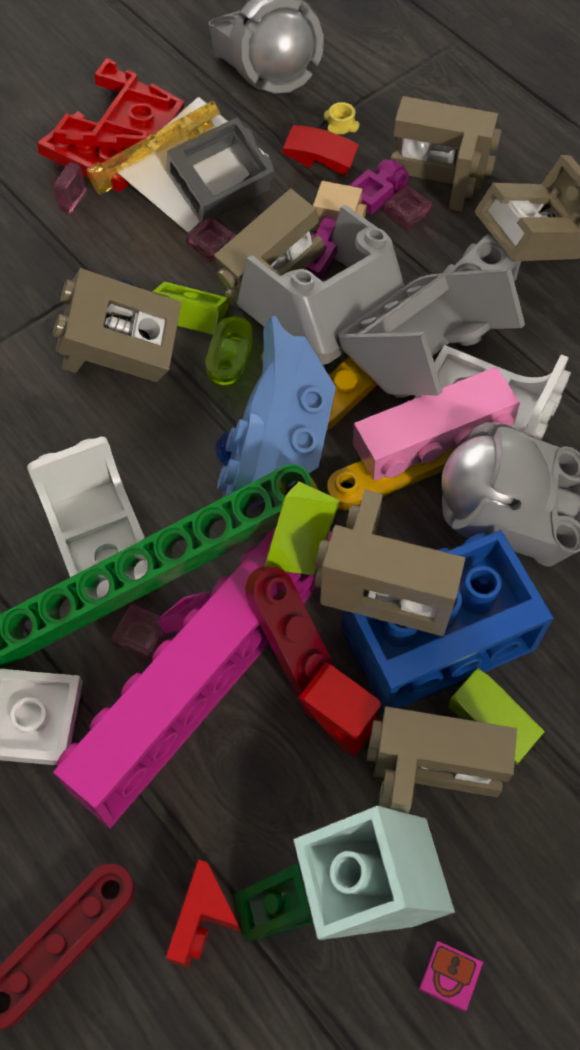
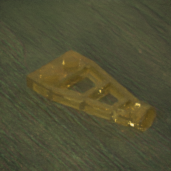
M214 100L104 163L100 164L98 162L87 168L86 173L98 194L101 195L112 189V177L186 137L190 140L214 127L212 121L220 114Z

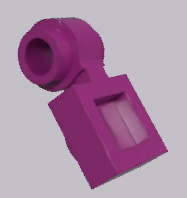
M384 159L378 165L375 173L368 169L349 186L362 189L361 204L367 205L366 212L372 215L394 195V189L400 191L406 185L409 173L406 172V167L396 160Z

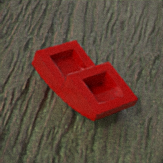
M293 125L281 153L311 168L316 160L345 176L350 169L359 144L326 130Z

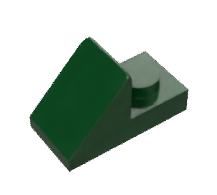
M295 864L233 894L245 942L255 941L313 923L300 864Z

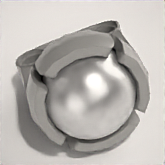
M250 0L240 11L217 17L208 22L215 57L223 58L235 67L237 72L249 84L269 94L291 92L304 85L313 74L307 70L308 64L313 63L318 66L323 54L324 35L318 16L310 5L302 0Z
M485 422L475 427L464 442L452 452L443 469L442 511L445 521L453 530L466 538H470L478 533L489 535L502 530L514 552L532 557L543 566H553L579 552L580 453L572 447H557L530 437L517 428L498 422Z

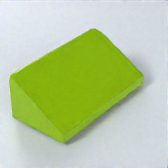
M163 282L152 291L153 293L181 302L177 326L211 335L216 334L230 304L227 297L168 282Z
M298 482L284 499L265 566L280 568L291 573L314 575L317 571L315 562L322 540L327 541L340 500Z

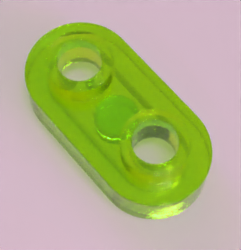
M232 316L224 318L217 324L205 359L207 375L214 383L229 385L241 378L253 341L252 327L247 320Z

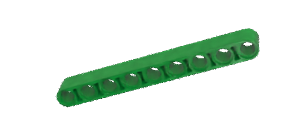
M295 464L282 466L1 613L0 668L17 662L275 528L286 497L288 485L293 481L302 480L306 485L317 489L316 483L305 468ZM264 500L265 510L259 517L248 518L249 506L255 501ZM225 520L226 528L224 533L218 538L210 539L209 532L211 526L216 521ZM186 540L187 547L185 553L180 558L173 559L171 554L173 546L178 541ZM146 559L148 568L145 575L135 579L134 569L136 565ZM107 579L109 583L108 592L103 598L98 599L97 587L103 580ZM69 599L70 611L62 619L59 613L60 606L65 600ZM31 619L32 631L24 638L23 626L26 621Z

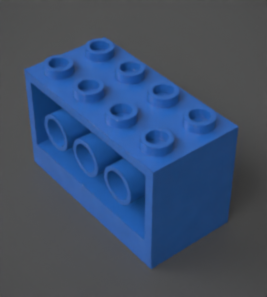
M502 530L489 535L478 533L466 540L462 546L450 551L447 548L438 550L466 557L456 600L444 636L342 610L340 628L374 696L381 702L380 708L383 714L385 706L402 709L466 681L477 668L487 672L533 652L539 646L553 620V616Z

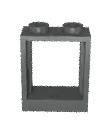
M238 117L167 151L165 170L201 224L270 190L274 175L272 161L267 155L262 154L256 145L253 133L249 128H245ZM231 147L251 175V178L213 196L193 165Z

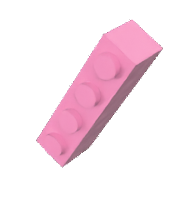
M491 368L442 388L443 392L438 396L423 395L355 422L353 446L373 481L384 477H396L408 467L420 462L429 463L436 460L443 453L460 446L475 427L485 422H498L508 426L514 425L520 401L498 368Z

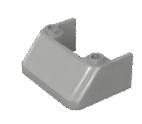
M346 204L340 208L331 239L332 243L337 244L338 253L335 259L347 267L345 270L325 282H322L313 273L305 269L292 270L279 276L251 255L246 259L237 305L261 325L265 326L271 316H277L278 321L288 333L293 336H305L322 365L332 362L345 353L338 337V333L405 286L391 238L385 231L374 226Z
M511 268L426 275L411 281L338 333V337L343 351L385 393L393 394L397 398L409 395L438 396L443 391L432 356L440 351L444 345L460 342L461 346L473 345L482 339L481 336L490 329L522 328L525 326Z

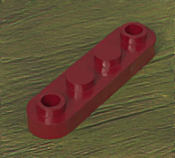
M262 566L255 569L246 581V599L298 698L324 663L330 664L333 667L335 665L289 574L280 568ZM273 584H276L277 593L272 597L271 588ZM298 698L307 716L318 721Z
M108 863L93 870L0 965V995L7 993L11 999L8 1010L0 1013V1030L15 1026L130 906L135 895V884L125 868L118 864ZM110 883L119 884V894L113 899H106L104 897L105 887Z

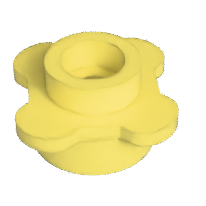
M340 102L332 105L329 110L325 111L324 119L329 124L328 132L345 134L349 131L356 132L359 129V122L355 120L356 111L352 105Z

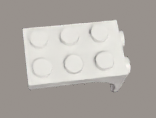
M446 345L443 346L434 362L442 388L497 367L520 401L515 423L511 427L517 428L538 440H542L548 426L547 423L562 398L561 394L571 372L564 370L569 357L562 354L553 372L543 377L517 375ZM416 395L414 399L421 397L423 395Z
M107 438L86 439L79 442L76 446L60 452L44 454L28 464L27 469L51 525L70 577L145 539L123 487ZM146 559L136 565L134 569L135 579L145 575L148 568ZM107 579L103 580L97 587L98 599L103 598L108 592L109 583Z
M0 669V760L57 765L60 755L72 742L83 683L80 676Z

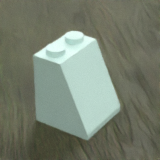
M375 806L294 839L318 939L323 940L409 928L455 912L426 818Z

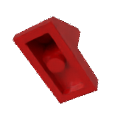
M324 663L298 697L341 749L354 756L357 755L370 737L373 720L380 721L375 714L381 707V702L327 663Z
M201 860L197 862L166 955V959L170 963L188 969L192 957L200 959L205 948L209 930L202 928L204 920L240 931L239 925L208 862Z

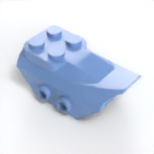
M271 316L263 328L264 352L262 375L250 395L243 419H239L236 428L232 427L229 433L226 451L232 452L227 467H222L217 484V490L223 491V497L285 465H299L305 468L308 473L319 467L336 386L306 337L293 336L288 333L278 321L277 316ZM297 480L290 483L288 487L296 483ZM258 500L253 502L248 510H252L265 501Z

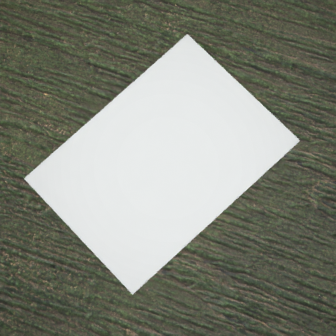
M198 97L123 163L116 172L189 233L200 221L165 170L167 151L228 121ZM231 147L193 165L213 196L241 183L249 175Z

